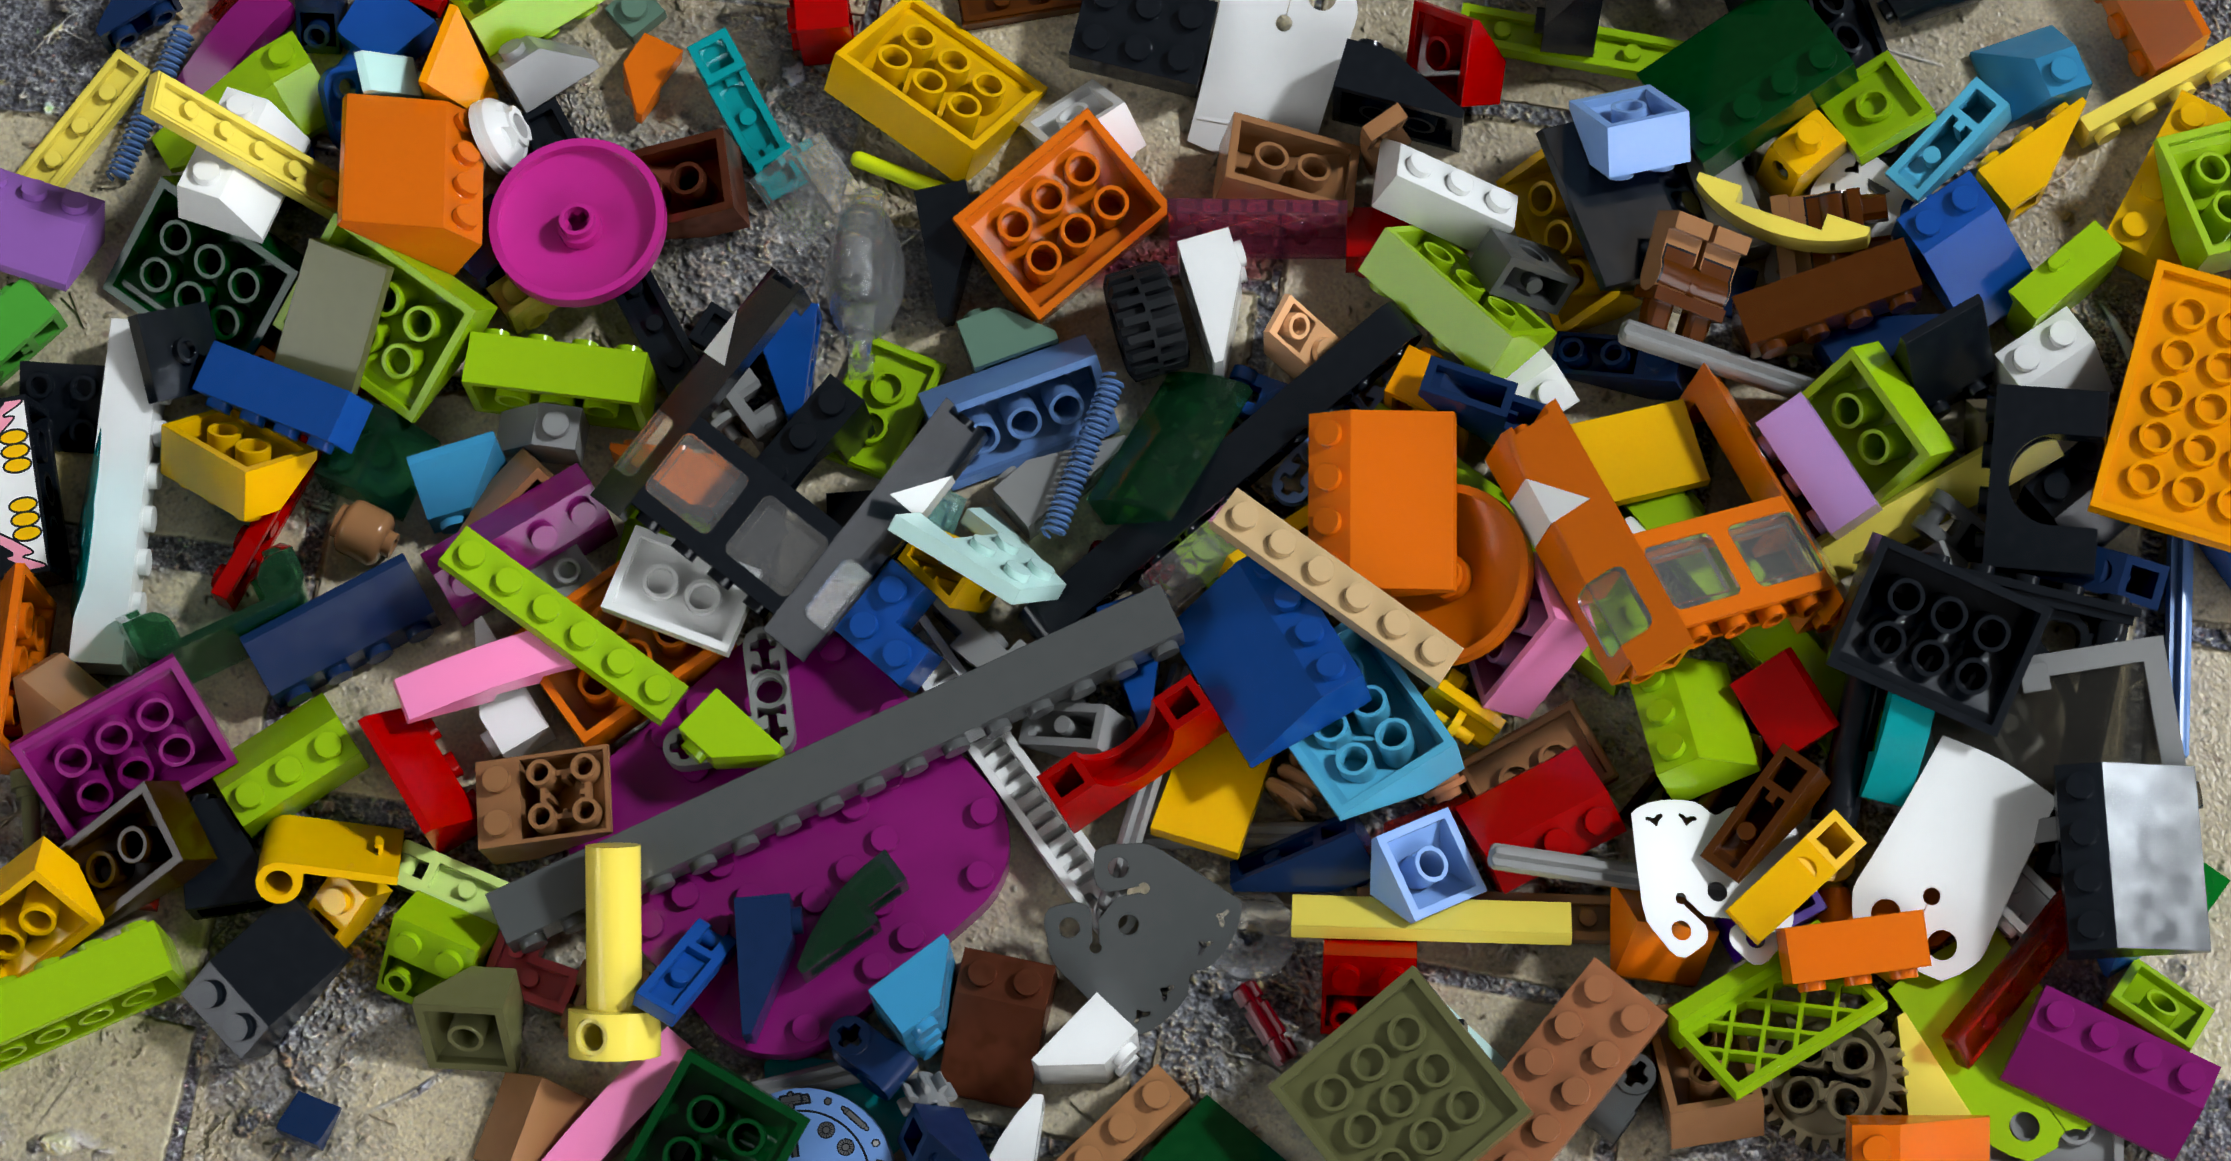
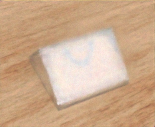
M822 131L789 148L749 180L799 254L872 204Z

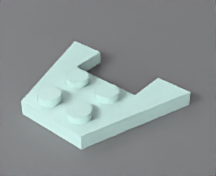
M991 506L967 508L960 521L961 524L974 533V536L953 538L920 512L895 514L887 529L1011 605L1058 600L1067 585L1055 573L1054 568L1043 561Z

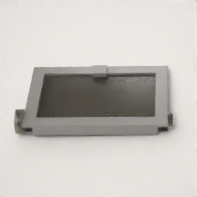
M2163 635L2033 655L1997 738L1935 712L1927 746L1915 782L1919 779L1942 735L1984 751L2006 762L2053 796L2052 775L2054 765L2112 762L2186 766ZM2196 781L2199 809H2203L2202 792L2199 782ZM2055 806L2048 818L2039 819L2034 839L2035 845L2057 841Z

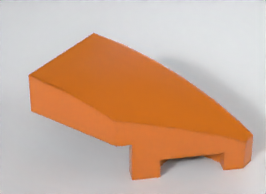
M647 33L643 34L623 63V88L626 96L630 97L634 108L633 116L635 121L640 124L643 123L660 101L661 88L681 64L683 55L682 49Z

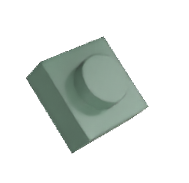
M614 0L605 7L607 16L633 44H636L644 33L648 34L667 18L666 11L656 0Z

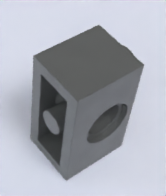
M1494 228L1489 229L1468 262V265L1489 294L1558 315L1580 281L1578 275L1559 250Z

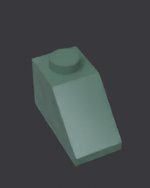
M999 306L989 310L986 307L973 309L966 313L963 319L956 321L959 338L973 374L1059 343L1055 330Z

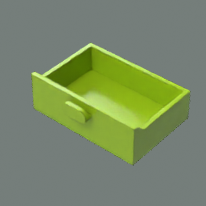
M2094 220L2008 291L2013 303L2003 326L2018 339L2067 306L2071 310L2110 278L2123 248Z

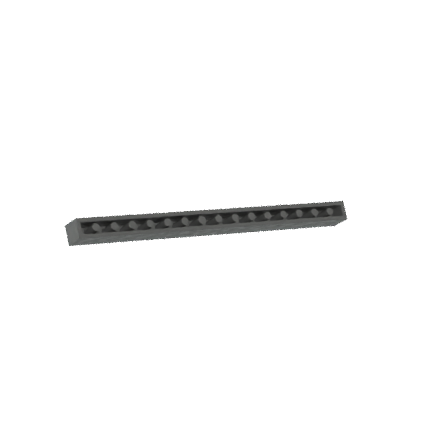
M1159 583L597 843L621 842L641 844V895L649 892L651 895L662 893L675 885V879L690 872L692 875L703 874L716 867L718 864L717 860L733 852L735 856L749 853L760 845L759 840L774 833L777 836L790 834L802 826L801 821L817 813L820 817L831 815L844 807L843 801L859 794L861 797L872 796L887 786L885 782L900 775H903L904 778L915 776L928 768V762L943 755L945 758L961 755L971 747L969 743L984 736H987L988 739L1000 737L1012 729V723L1027 716L1030 720L1041 718L1053 711V704L1069 697L1071 700L1082 699L1096 690L1095 685L1110 678L1113 681L1123 680L1133 675L1138 670L1137 666L1153 658L1155 662L1164 661L1180 651L1179 646L1185 644L1184 632ZM585 848L485 894L505 942L514 953L521 950L524 954L534 952L547 945V938L562 931L565 934H571L586 927Z

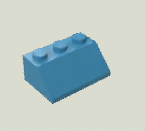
M944 933L868 990L880 1023L894 1041L908 1050L916 1060L920 1057L924 1061L928 1060L945 1046L943 1040L947 1036L958 970L950 942Z

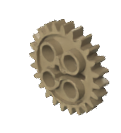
M1821 1002L1820 1004L1829 1006L1826 1002ZM1840 1002V1007L1849 1008L1844 1002ZM1787 1015L1785 1019L1788 1027L1796 1029L1797 1021ZM1804 1015L1802 1030L1821 1032L1830 1027L1831 1018ZM1877 1017L1871 1019L1867 1024L1864 1023L1823 1048L1817 1060L1813 1062H1805L1803 1060L1761 1086L1762 1091L1768 1092V1095L1764 1096V1109L1774 1108L1766 1118L1767 1122L1772 1126L1783 1123L1779 1131L1780 1136L1788 1140L1796 1134L1795 1145L1802 1150L1812 1140L1813 1151L1818 1155L1823 1154L1827 1143H1829L1832 1152L1840 1156L1846 1141V1116L1841 1115L1840 1106L1846 1097L1850 1095H1858L1859 1097L1858 1109L1851 1115H1886L1887 1111L1894 1113L1902 1112V1109L1893 1101L1894 1096L1908 1094V1090L1896 1083V1079L1909 1075V1071L1905 1067L1895 1065L1894 1063L1902 1059L1905 1053L1900 1048H1889L1896 1040V1036L1891 1031L1879 1034L1884 1024ZM1777 1040L1776 1046L1765 1045L1764 1052L1783 1055L1792 1050L1793 1041ZM1859 1049H1866L1868 1059L1864 1066L1851 1070L1849 1068V1058L1852 1053ZM1794 1069H1800L1829 1077L1835 1071L1846 1080L1871 1081V1086L1869 1088H1862L1834 1080L1830 1081L1828 1087L1816 1077H1793L1791 1073ZM1811 1087L1814 1091L1812 1102L1804 1108H1796L1795 1098L1797 1093L1804 1088Z

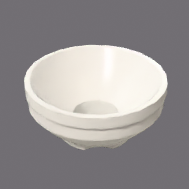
M493 98L478 100L470 105L468 111L469 124L480 153L497 174L506 176L527 155L529 141H532L529 125L524 120L521 111L514 105L509 106Z

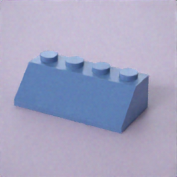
M1086 334L918 393L926 422L947 397L955 404L959 414L962 413L975 423L973 427L979 426L988 436L989 440L955 481V484L951 487L952 491L1000 475L1011 466L1018 468L1026 460L1074 448V443L1077 442L1076 437L1080 436L1079 431L1082 430L1081 425L1085 423L1086 412L1090 410L1091 399L1094 398V392L1097 391L1096 387L1100 385L1099 380L1102 379V369L1098 356ZM1115 413L1110 414L1112 420L1108 421L1110 426L1105 427L1107 432L1102 433L1104 437L1121 432Z

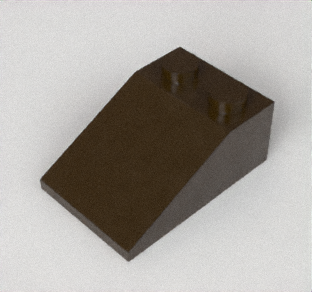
M143 781L59 847L79 864L105 918L104 925L95 932L186 884L218 859L179 781Z

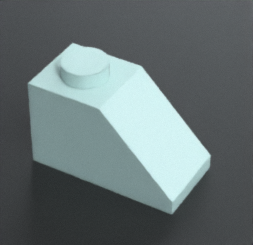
M365 50L354 52L363 94L425 99L418 82L421 72L418 71L413 57Z

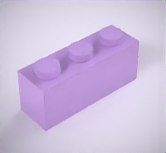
M1801 392L1755 423L1762 433L1761 436L1756 438L1758 444L1771 461L1777 457L1780 459L1787 470L1786 473L1781 475L1783 481L1796 498L1802 494L1805 496L1812 507L1806 514L1821 535L1828 531L1831 536L1839 540L1883 510L1812 404Z

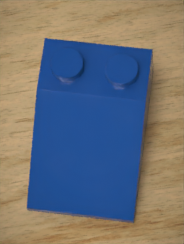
M1970 170L1898 217L1891 232L1894 240L1904 238L1916 270L1947 311L1979 294L1984 302L1988 328L2008 315L2013 303L2008 291L2033 271L1996 204Z

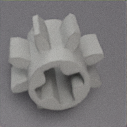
M919 1071L911 1075L903 1083L901 1088L905 1097L898 1099L896 1103L903 1117H907L913 1103L951 1107L949 1102L955 1101L958 1095L951 1082H946L941 1071H937L934 1075L930 1072Z

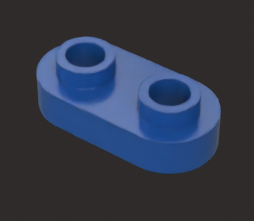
M346 65L327 69L321 75L318 83L319 96L332 143L339 150L341 144L342 98L345 96L341 93L339 85L345 79L350 84L349 93L363 94L358 70Z

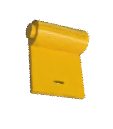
M280 815L275 817L267 824L255 879L256 889L266 901L282 904L292 901L298 896L302 888L304 874L397 886L405 829L298 815Z

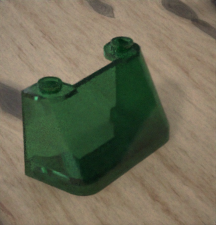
M281 542L261 551L263 561L258 567L257 578L250 581L259 602L181 638L170 618L162 613L148 612L140 614L135 609L115 618L139 670L141 671L173 653L194 684L250 658L239 639L240 636L310 601L303 570L293 547Z

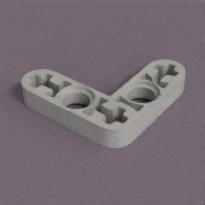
M759 626L748 632L743 640V656L751 716L749 717L767 734H770L771 728L768 715L777 714V722L781 733H788V735L780 738V745L783 747L785 754L788 755L796 745L797 733L786 649L763 630L765 626ZM768 639L770 646H776V648L769 650L772 670H763L759 653L752 651V649L759 648V640ZM778 667H781L780 671L773 670ZM754 670L760 671L756 674H753ZM767 681H775L782 686V695L776 702L764 703L757 698L759 686ZM786 710V714H781V713H780V712ZM759 714H766L763 717L759 718ZM678 728L671 730L666 735L663 741V752L667 762L673 769L680 772H691L714 768L706 760L700 765L690 756L687 759H681L678 752H672V750L680 747V740H683Z

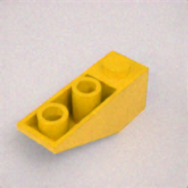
M2083 97L2070 106L2067 102L2058 105L2047 115V122L2035 130L2032 126L2027 127L2011 141L2013 146L2001 154L1997 150L1993 151L1977 164L1975 178L1996 204L2007 225L2040 202L2087 102Z
M1834 809L1725 912L1758 946L1864 847L1867 842Z
M327 877L307 908L347 949L369 926L393 890L386 884Z

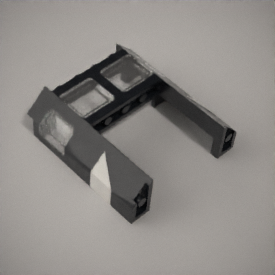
M771 267L590 495L624 522L629 519L635 510H638L639 513L635 518L657 535L661 529L668 532L676 539L671 547L692 563L697 556L711 566L707 575L727 591L733 584L747 594L742 602L763 619L770 612L773 617L763 630L804 662L814 649L819 653L836 633L834 628L888 562L894 559L906 545L907 541L887 530L895 514L920 512L928 518L989 439L982 428L979 426L973 427L975 423L962 413L959 414L955 404L946 397L854 515L842 527L707 422L708 418L790 315L795 312L801 317L812 303L802 285L797 282L794 284L784 275L781 276L778 270Z

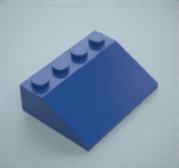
M1248 556L1237 561L1177 617L1185 639V644L1179 646V652L1250 768L1372 701L1361 670L1322 609Z

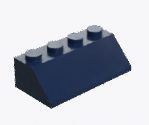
M401 553L240 636L239 639L270 695L279 708H282L286 705L293 707L304 703L311 698L313 691L326 684L333 686L346 681L353 675V670L367 663L374 665L385 661L393 654L394 649L407 642L414 644L427 639L433 634L434 628L442 624L406 557Z

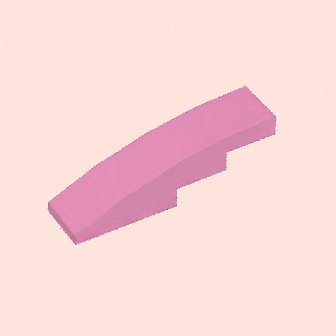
M525 631L478 646L394 679L393 685L407 724L493 702L497 694L539 684L543 676L574 669L577 666L532 633Z
M667 1026L661 1032V1056L631 1061L571 1125L541 1161H611L633 1140L635 1131L648 1120L686 1051L693 1047Z

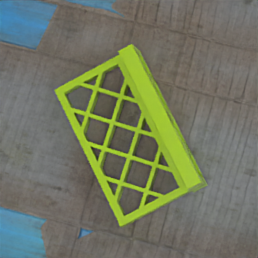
M1817 919L1816 921L1812 922L1811 924H1816V923H1821V922ZM1777 950L1766 963L1753 965L1747 961L1668 1008V1038L1679 1049L1685 1046L1734 1100L1738 1101L1888 1009V1001L1871 983L1844 987L1843 978L1825 980L1827 989L1821 990L1835 992L1833 1006L1806 1003L1808 992L1801 993L1800 1002L1774 1000V992L1784 986L1798 988L1797 984L1783 985L1779 952ZM1842 993L1862 995L1869 1002L1859 1009L1840 1007ZM1746 1009L1764 1011L1762 1025L1736 1022V1016ZM1771 1012L1798 1015L1796 1029L1769 1026ZM1804 1015L1831 1018L1830 1027L1821 1032L1802 1030ZM1708 1032L1727 1034L1724 1048L1704 1046L1698 1038ZM1733 1034L1760 1037L1758 1052L1731 1049ZM1766 1039L1793 1041L1792 1050L1783 1055L1764 1053ZM1728 1062L1755 1064L1754 1073L1737 1082L1727 1071Z

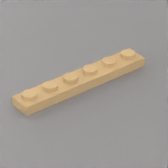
M1238 487L1208 527L1434 689L1438 687L1464 650L1459 644Z

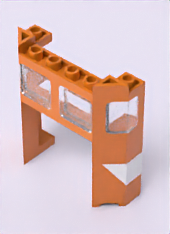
M1705 363L1702 364L1679 399H1684L1692 424L1706 421L1753 503L1633 534L1556 398L1543 407L1531 425L1521 424L1514 429L1511 427L1501 433L1485 458L1533 548L1536 550L1611 686L1628 681L1631 684L1642 683L1651 678L1656 672L1676 667L1689 649L1698 648L1710 639L1720 636L1731 639L1739 636L1749 628L1760 625L1764 629L1771 628L1782 622L1785 618H1789L1788 620L1797 634L1815 629L1818 633L1828 631L1838 624L1848 594L1778 475L1772 461L1758 444L1756 434L1749 422H1747L1723 379L1719 376L1717 378Z

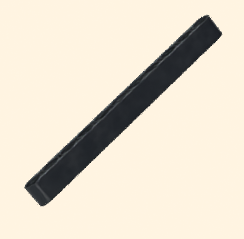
M1391 301L1382 305L1061 575L1060 578L1067 585L1058 600L1028 603L1019 613L1017 619L1031 636L1038 640L1096 613V607L1118 599L1214 518L1237 487L1243 492L1246 491L1309 437V414L1342 410L1399 362L1408 345L1415 347L1422 339L1423 335L1394 302Z

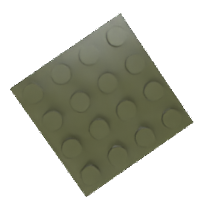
M1413 965L1268 1085V1088L1326 1161H1478L1535 1114L1420 971Z

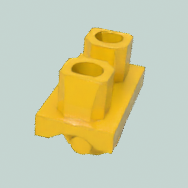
M1450 668L1438 687L1434 689L1429 685L1422 696L1452 737L1454 736L1467 746L1471 743L1481 749L1489 745L1495 735L1501 731L1506 720L1501 717L1502 713L1482 708L1480 699L1477 701L1466 694L1464 690L1469 683L1467 677L1456 669Z

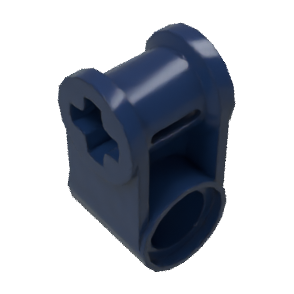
M847 1015L841 1017L833 1023L829 1030V1041L835 1062L860 1080L872 1093L885 1101H890L919 1065L914 1056L903 1046L892 1039H888L857 1016ZM857 1038H859L860 1042L858 1046L852 1044ZM843 1041L851 1042L844 1048Z

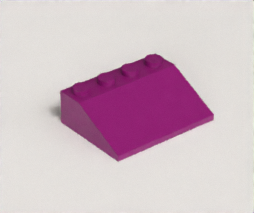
M173 653L8 744L68 840L143 781H179L184 792H187L239 763L229 740Z

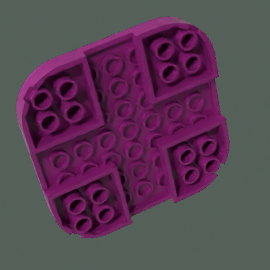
M818 626L824 632H826V630L828 629L825 627ZM838 632L834 634L820 653L814 649L804 662L786 649L797 733L796 745L790 753L909 699L880 668ZM768 639L759 640V648L752 649V651L759 653L763 670H772L769 650L776 648V646H770ZM743 643L731 652L729 658L725 657L688 689L687 693L661 726L651 721L610 756L613 834L569 848L570 855L584 849L587 844L602 841L760 768H711L680 772L670 766L663 752V741L666 735L671 730L678 728L716 688L747 716H751ZM778 667L773 670L780 671L781 667ZM754 670L753 674H756L760 671ZM775 681L764 682L757 690V698L764 703L776 702L781 697L783 688ZM784 710V711H782V712H780V713H781V714H786V710ZM759 714V718L763 717L766 714ZM777 714L768 715L771 728L769 735L780 744V738L788 735V733H781L777 722ZM680 740V747L678 749L672 750V752H678L681 759L689 758V755L681 747L685 742L684 740ZM943 755L928 762L929 766L923 772L909 778H904L903 775L885 782L887 786L872 796L861 797L859 794L843 801L844 807L831 815L820 817L817 813L802 820V826L790 834L777 836L774 833L759 840L760 845L749 853L735 856L733 852L718 859L717 866L703 874L692 875L690 872L675 879V885L662 893L651 895L649 892L642 894V953L657 968L699 918L710 923L712 930L724 937L726 934H729L736 938L734 898L790 893L794 907H802L804 934L796 935L797 949L756 1044H746L742 1036L737 952L732 960L720 969L690 1008L723 1043L733 1050L762 1061L763 1059L789 1060L790 1062L809 1058L831 1047L829 1030L835 1021L847 1015L857 1016L864 1020L875 1010L868 992L871 987L943 933L950 943L954 941L990 908L1004 886L1010 868L1011 838L1005 811L994 790L962 755L953 758H945Z

